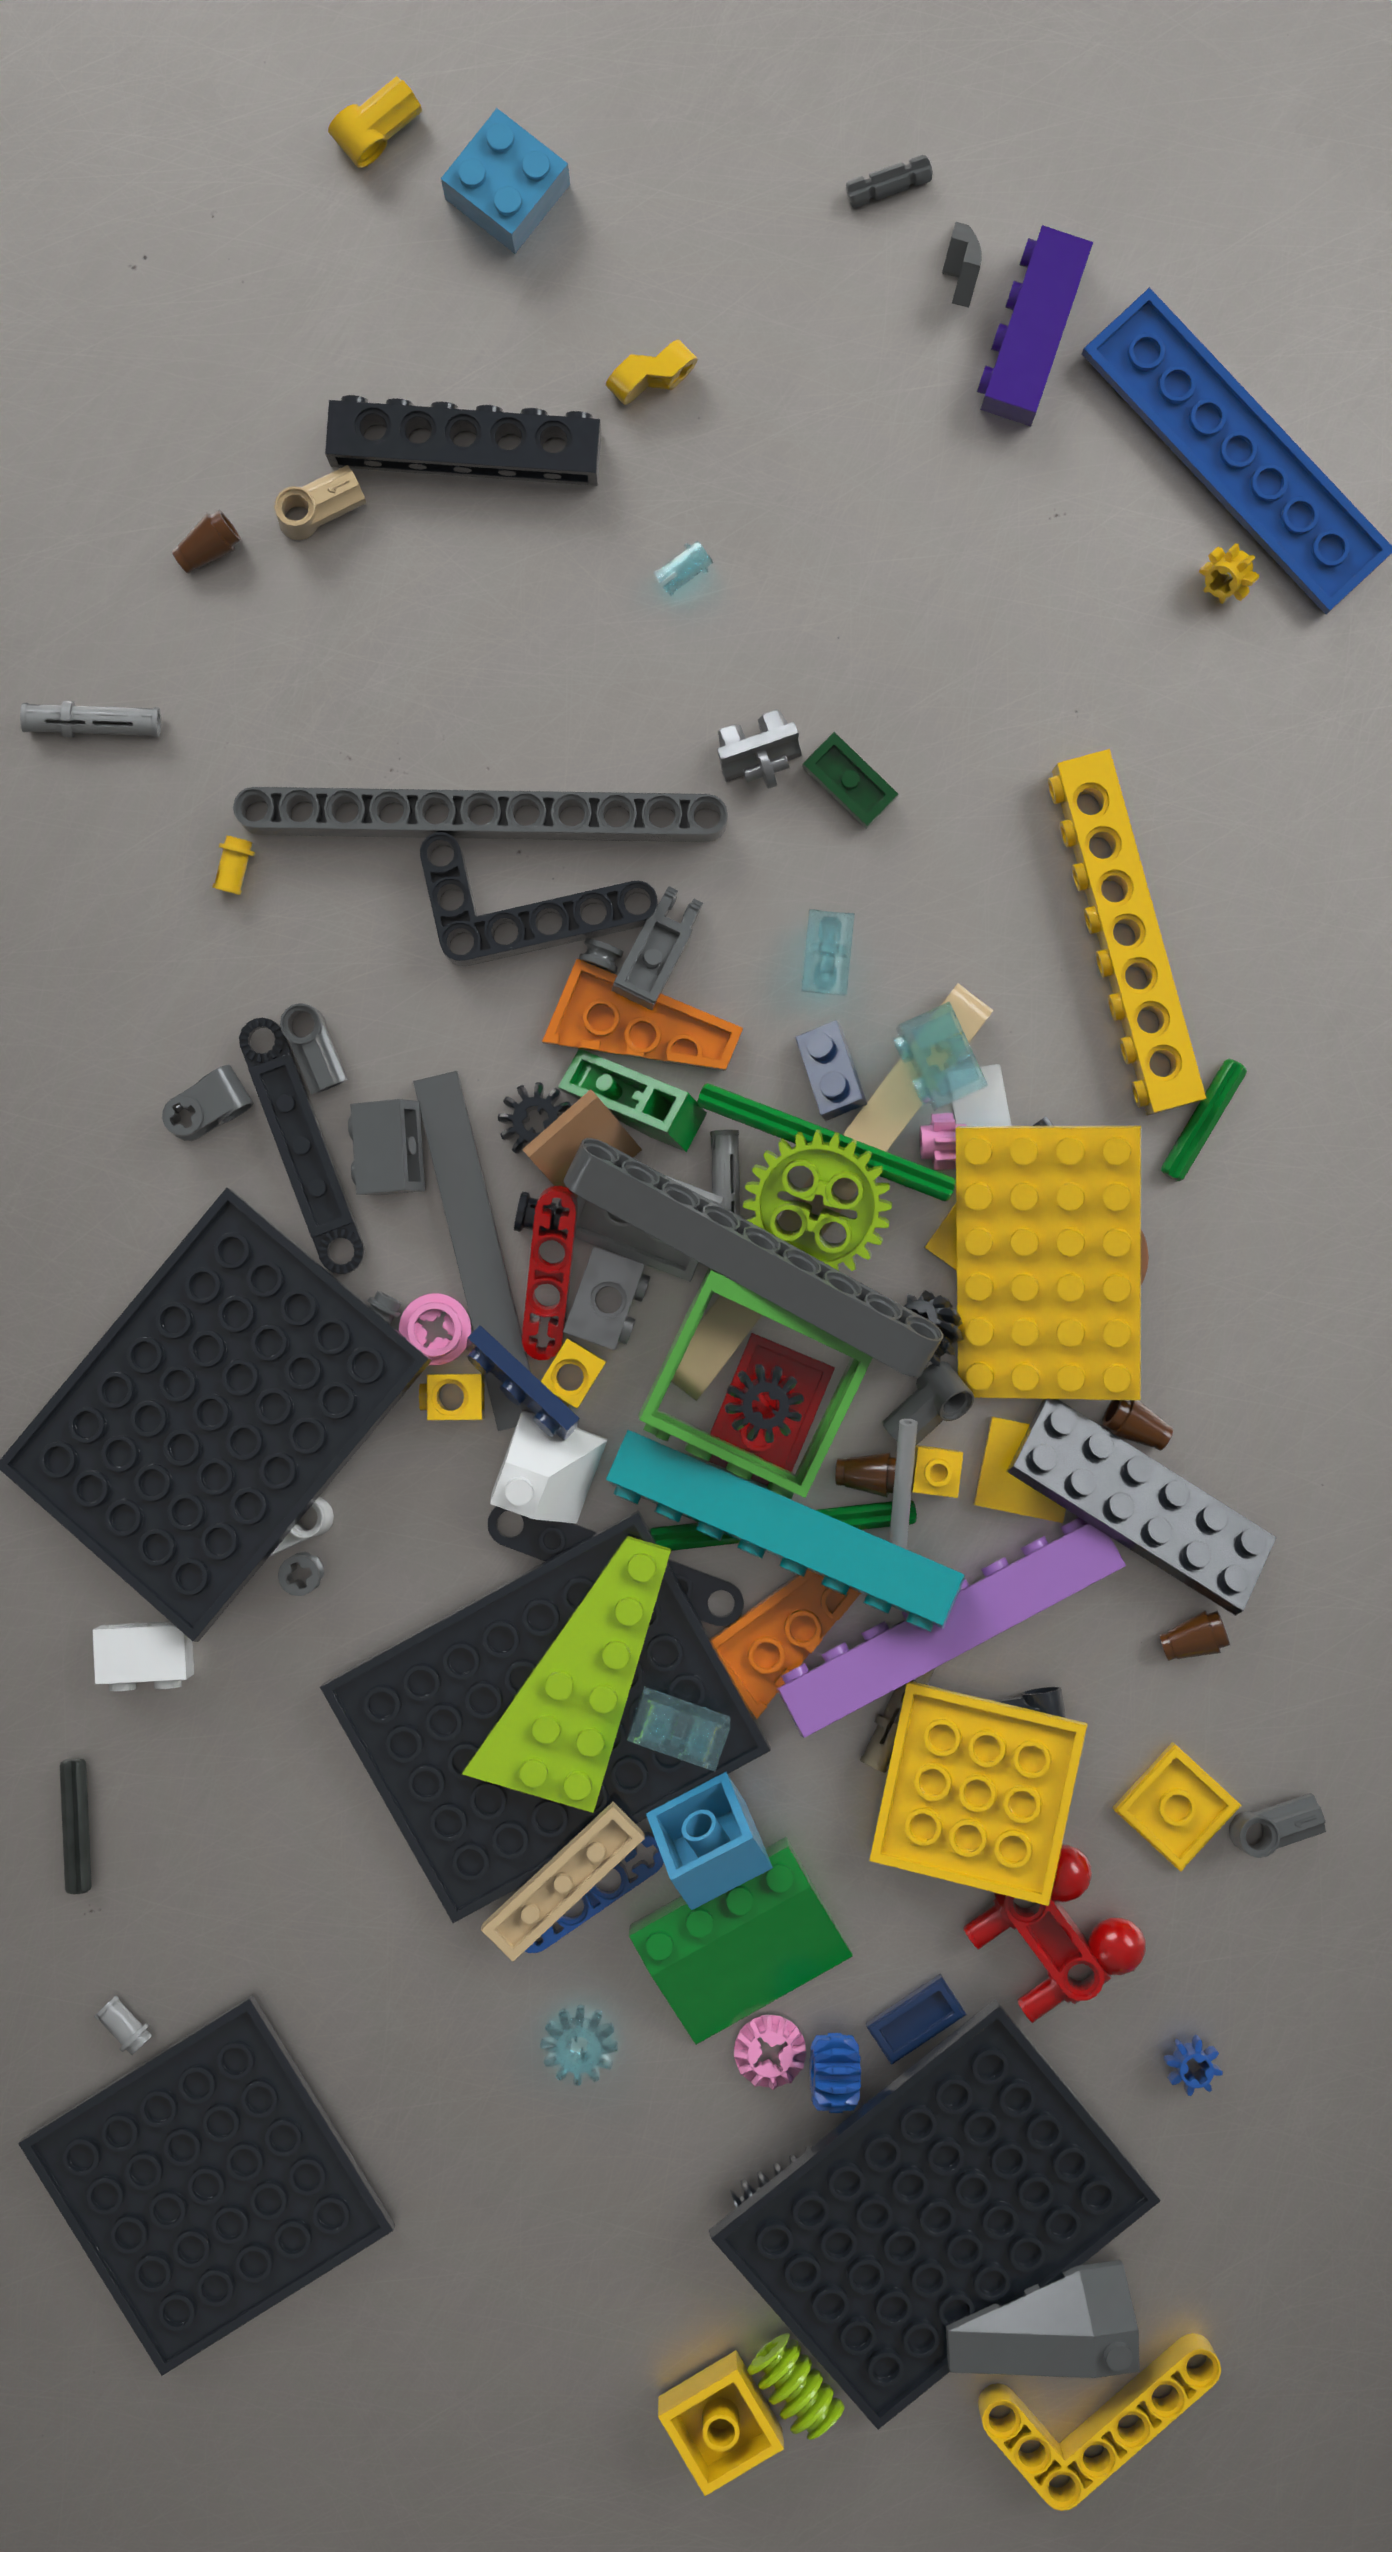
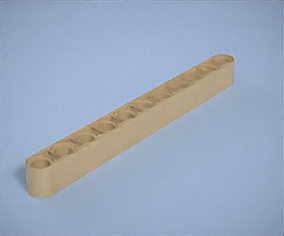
M957 983L868 1100L867 1105L861 1109L842 1135L887 1152L994 1010ZM813 1174L802 1188L808 1187L814 1182ZM849 1178L838 1179L833 1184L834 1193L843 1200H850L858 1190L857 1184ZM817 1194L813 1201H806L798 1197L793 1199L812 1205L811 1213L815 1215H820L821 1210L824 1208L839 1213L843 1210L824 1205V1197ZM785 1210L777 1220L781 1228L786 1231H795L802 1226L801 1217L793 1210ZM833 1222L826 1223L824 1226H822V1236ZM720 1295L699 1322L671 1382L697 1401L762 1315Z

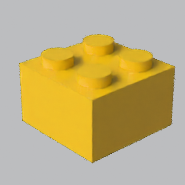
M737 2350L658 2397V2418L704 2496L784 2449L783 2428L753 2377L748 2374L747 2367Z

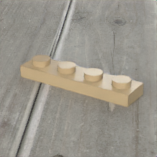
M612 1802L482 1924L481 1931L510 1960L515 1961L645 1839V1833Z

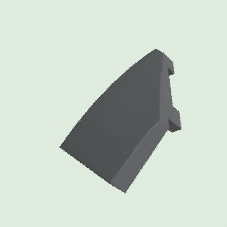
M959 222L955 223L942 273L958 278L952 303L969 308L981 266L982 251L972 228L967 224Z

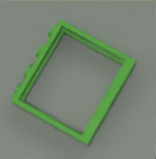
M708 1268L638 1414L639 1420L646 1423L643 1430L661 1440L668 1441L672 1435L687 1442L685 1450L699 1458L709 1461L713 1454L728 1462L726 1466L728 1471L744 1479L751 1480L752 1475L755 1474L770 1481L767 1489L774 1493L781 1494L789 1499H792L794 1493L806 1498L873 1357L715 1270ZM714 1292L851 1357L795 1474L658 1410Z

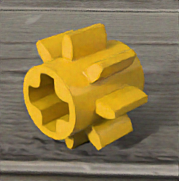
M1236 543L1226 554L1222 548L1216 547L1208 555L1211 562H1207L1199 569V573L1205 576L1206 587L1203 591L1205 593L1210 592L1215 597H1218L1221 604L1231 595H1234L1237 600L1242 601L1250 593L1248 586H1252L1260 576L1258 573L1253 572L1252 561L1255 559V556L1248 555L1246 552L1239 550V544Z

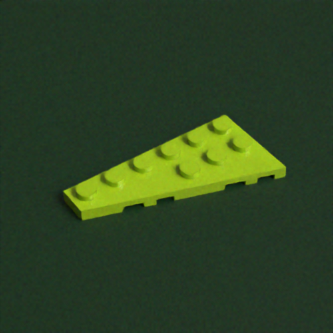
M630 1536L625 1538L590 1591L569 1618L567 1624L520 1688L502 1717L467 1764L462 1775L594 1813L671 1548Z

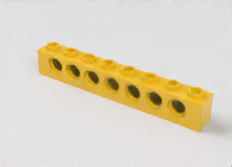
M1106 749L1059 762L1052 770L1053 777L1048 778V787L1053 803H1061L1065 818L1064 821H1060L1063 842L1066 848L1073 847L1077 861V864L1072 865L1075 885L1078 891L1085 890L1089 907L1084 908L1085 922L1089 933H1096L1101 948L1100 951L1096 952L1098 969L1102 978L1109 977L1113 994L1108 995L1109 1009L1113 1020L1121 1021L1125 1037L1120 1038L1122 1056L1126 1064H1133L1137 1081L1132 1082L1135 1102L1138 1108L1145 1107L1146 1115L1148 1116L1206 1099L1205 1091L1111 751ZM1084 794L1093 796L1098 801L1099 812L1094 815L1083 813L1077 805L1078 796ZM1097 837L1105 839L1111 847L1110 857L1104 859L1095 857L1089 849L1090 839ZM1105 881L1118 883L1123 891L1122 900L1110 902L1105 899L1101 892L1102 883ZM1126 924L1132 928L1135 934L1133 945L1124 946L1115 940L1113 935L1115 925ZM1138 967L1144 971L1147 978L1144 989H1134L1128 985L1125 979L1127 968ZM1141 1010L1152 1011L1157 1016L1159 1026L1155 1033L1144 1032L1139 1027L1137 1017ZM1154 1053H1161L1169 1059L1171 1068L1166 1077L1157 1076L1151 1071L1149 1061Z

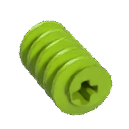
M789 2333L781 2334L757 2353L754 2360L748 2366L747 2372L749 2375H754L763 2370L765 2374L758 2382L759 2389L764 2390L774 2385L775 2390L769 2397L770 2404L775 2405L785 2400L786 2404L780 2411L779 2416L785 2420L796 2415L797 2419L791 2425L790 2431L793 2434H798L807 2430V2439L812 2440L821 2436L837 2422L845 2409L841 2399L833 2398V2388L829 2384L822 2383V2373L818 2369L811 2368V2358L804 2353L800 2354L801 2346L799 2342L795 2339H789Z

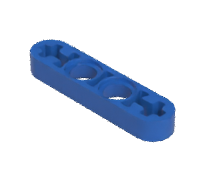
M644 1832L645 1839L641 1842L646 1848L652 1845L656 1847L653 1853V1863L648 1864L647 1861L641 1860L633 1865L631 1871L636 1876L630 1879L625 1865L620 1861L613 1868L621 1877V1883L617 1889L603 1891L596 1884L581 1898L584 1908L579 1915L575 1917L563 1915L556 1921L562 1926L561 1928L556 1930L553 1924L541 1935L542 1940H536L525 1952L539 1953L547 1949L657 1873L664 1862L653 1833ZM637 1847L625 1857L626 1863L637 1855Z

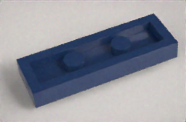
M481 1325L467 1337L466 1350L470 1352L467 1355L468 1360L481 1373L487 1375L491 1372L503 1383L500 1386L501 1391L514 1404L520 1406L523 1402L536 1414L533 1420L541 1430L551 1437L557 1434L564 1441L574 1432L580 1418Z

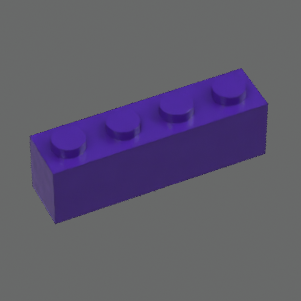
M1044 225L1041 226L1037 241L1028 238L1019 264L1027 268L1023 283L1013 282L1005 308L1013 310L1009 325L999 324L991 350L999 352L994 368L985 365L977 389L978 393L985 395L980 410L1030 427L1032 426L1093 245L1092 241Z

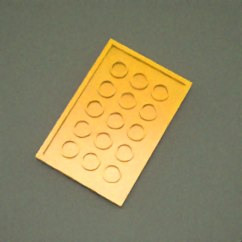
M957 1126V1312L961 1316L962 1321L958 1328L961 1330L964 1339L957 1342L959 1377L972 1391L974 1398L1140 1400L1141 1126Z

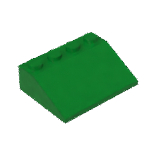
M787 1837L765 1848L772 1864V1869L693 1910L689 1908L682 1896L630 1924L629 1938L656 1985L696 2045L853 1957L851 1950Z

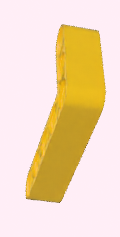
M1196 2333L1186 2334L1173 2343L1060 2443L1056 2441L1019 2396L1007 2385L997 2383L984 2388L979 2395L978 2409L987 2435L1043 2500L1053 2509L1060 2511L1070 2510L1077 2506L1211 2389L1220 2378L1221 2365L1208 2339ZM1199 2354L1207 2356L1206 2362L1201 2367L1194 2369L1187 2367L1191 2357ZM1167 2384L1173 2386L1171 2393L1164 2398L1152 2396L1154 2390L1160 2385ZM1005 2405L1011 2408L1010 2413L1004 2418L996 2419L989 2415L996 2406ZM1132 2414L1139 2417L1136 2424L1132 2427L1123 2428L1118 2426L1121 2418L1126 2415ZM1028 2440H1035L1041 2443L1039 2448L1032 2453H1024L1019 2450L1021 2445ZM1098 2444L1104 2447V2451L1097 2457L1090 2458L1084 2456L1085 2450L1092 2445ZM1057 2475L1070 2477L1069 2482L1062 2487L1056 2488L1049 2485L1050 2481Z

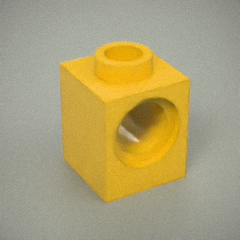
M567 1338L541 1382L567 1407L572 1405L578 1409L607 1361ZM574 1364L582 1370L584 1376L583 1383L578 1389L567 1390L560 1385L558 1373L564 1365Z
M428 1374L427 1383L419 1384L420 1411L427 1410V1420L485 1419L484 1374ZM447 1384H455L463 1391L464 1400L458 1409H448L440 1401V1392Z
M916 1445L912 1492L958 1498L963 1452Z

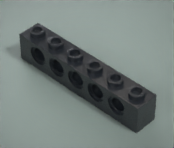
M346 395L341 398V401L329 400L325 455L330 466L337 468L348 465L351 469L598 486L602 434L600 419H594L591 414L582 411H570L566 413V416H551L545 410L538 408H525L521 410V413L503 412L502 408L494 405H479L476 407V410L458 409L457 405L449 402H433L431 407L413 406L411 401L405 399H388L386 404L368 403V399L361 396ZM372 425H382L387 428L384 436L378 440H368L364 437V433ZM417 428H426L432 432L430 438L420 444L413 443L408 439L410 433ZM462 431H470L476 435L475 441L466 447L454 444L453 440ZM507 434H515L522 439L521 443L512 450L502 449L498 446V442ZM552 437H559L567 443L565 448L558 453L547 452L542 446L546 440Z

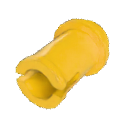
M226 835L225 842L219 843V848L223 850L212 888L241 895V887L249 856L254 857L255 852L251 851L253 842Z

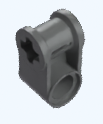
M224 1065L204 1076L192 1087L170 1099L162 1111V1120L165 1127L176 1137L184 1141H193L219 1125L240 1116L251 1108L254 1102L232 1067ZM183 1109L194 1113L190 1117L193 1124L188 1128L181 1123L177 1124L181 1121L179 1112Z

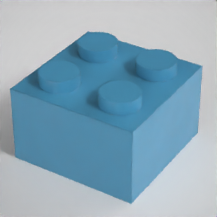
M496 108L441 177L445 200L516 254L570 186V176L566 161Z
M727 1772L646 1813L669 1878L691 1910L773 1868L749 1808Z

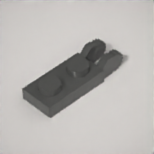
M670 886L666 889L655 913L646 920L611 990L649 1010H653L691 936V928L703 905L702 902L693 899L692 903L688 904L681 923L666 917L676 902L678 890Z

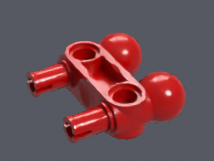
M1062 1844L1049 1906L1035 1903L1029 1908H1023L1014 1902V1897L995 1893L996 1898L993 1900L995 1905L963 1928L970 1941L978 1950L1010 1927L1014 1930L1017 1929L1047 1969L1049 1978L1017 1999L1020 2008L1032 2023L1064 2000L1075 2005L1079 2001H1087L1096 1997L1102 1990L1103 1984L1112 1979L1111 1975H1124L1134 1971L1142 1962L1146 1952V1940L1141 1929L1133 1922L1124 1918L1112 1917L1101 1921L1092 1930L1089 1940L1086 1939L1060 1902L1077 1899L1088 1889L1092 1879L1091 1865L1087 1856L1078 1848ZM1077 1964H1085L1092 1969L1091 1975L1084 1980H1074L1068 1973Z

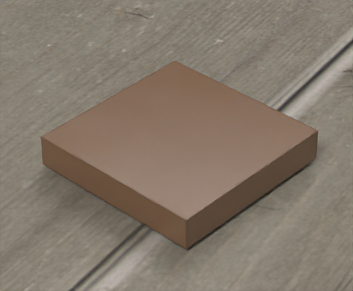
M591 1089L522 1149L554 1186L560 1185L566 1187L563 1181L582 1140L586 1138L605 1142L632 1158L642 1151L641 1147Z

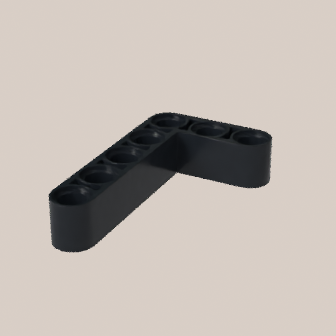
M436 832L429 835L422 842L420 848L421 863L440 946L445 956L458 966L476 965L586 940V938H595L643 927L646 920L655 913L658 906L657 894L652 886L643 881H630L477 916L464 855L457 840L447 833ZM439 846L451 847L454 850L452 861L445 866L433 865L430 856L435 848ZM450 889H457L464 894L462 905L452 911L443 909L440 906L442 895ZM635 893L646 895L651 902L649 909L640 915L630 913L625 907L628 897ZM591 903H598L607 911L605 919L596 925H590L581 918L583 909ZM547 913H554L562 918L560 930L552 935H546L538 930L539 919ZM503 923H511L518 928L517 938L508 945L499 944L494 940L495 929ZM459 933H467L474 938L472 949L464 955L455 954L450 950L452 938Z

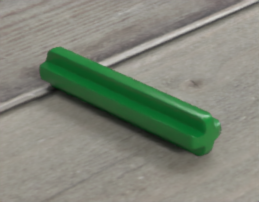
M1229 1058L1223 1062L1205 1093L1206 1099L1200 1101L1163 1163L1161 1171L1171 1179L1181 1181L1185 1178L1247 1074V1068L1238 1061Z

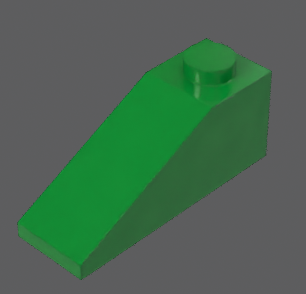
M578 1049L558 1086L561 1091L578 1100L591 1089L618 1121L653 1139L685 1152L688 1151L707 1115V1112L699 1107L697 1101L688 1092L582 1049Z

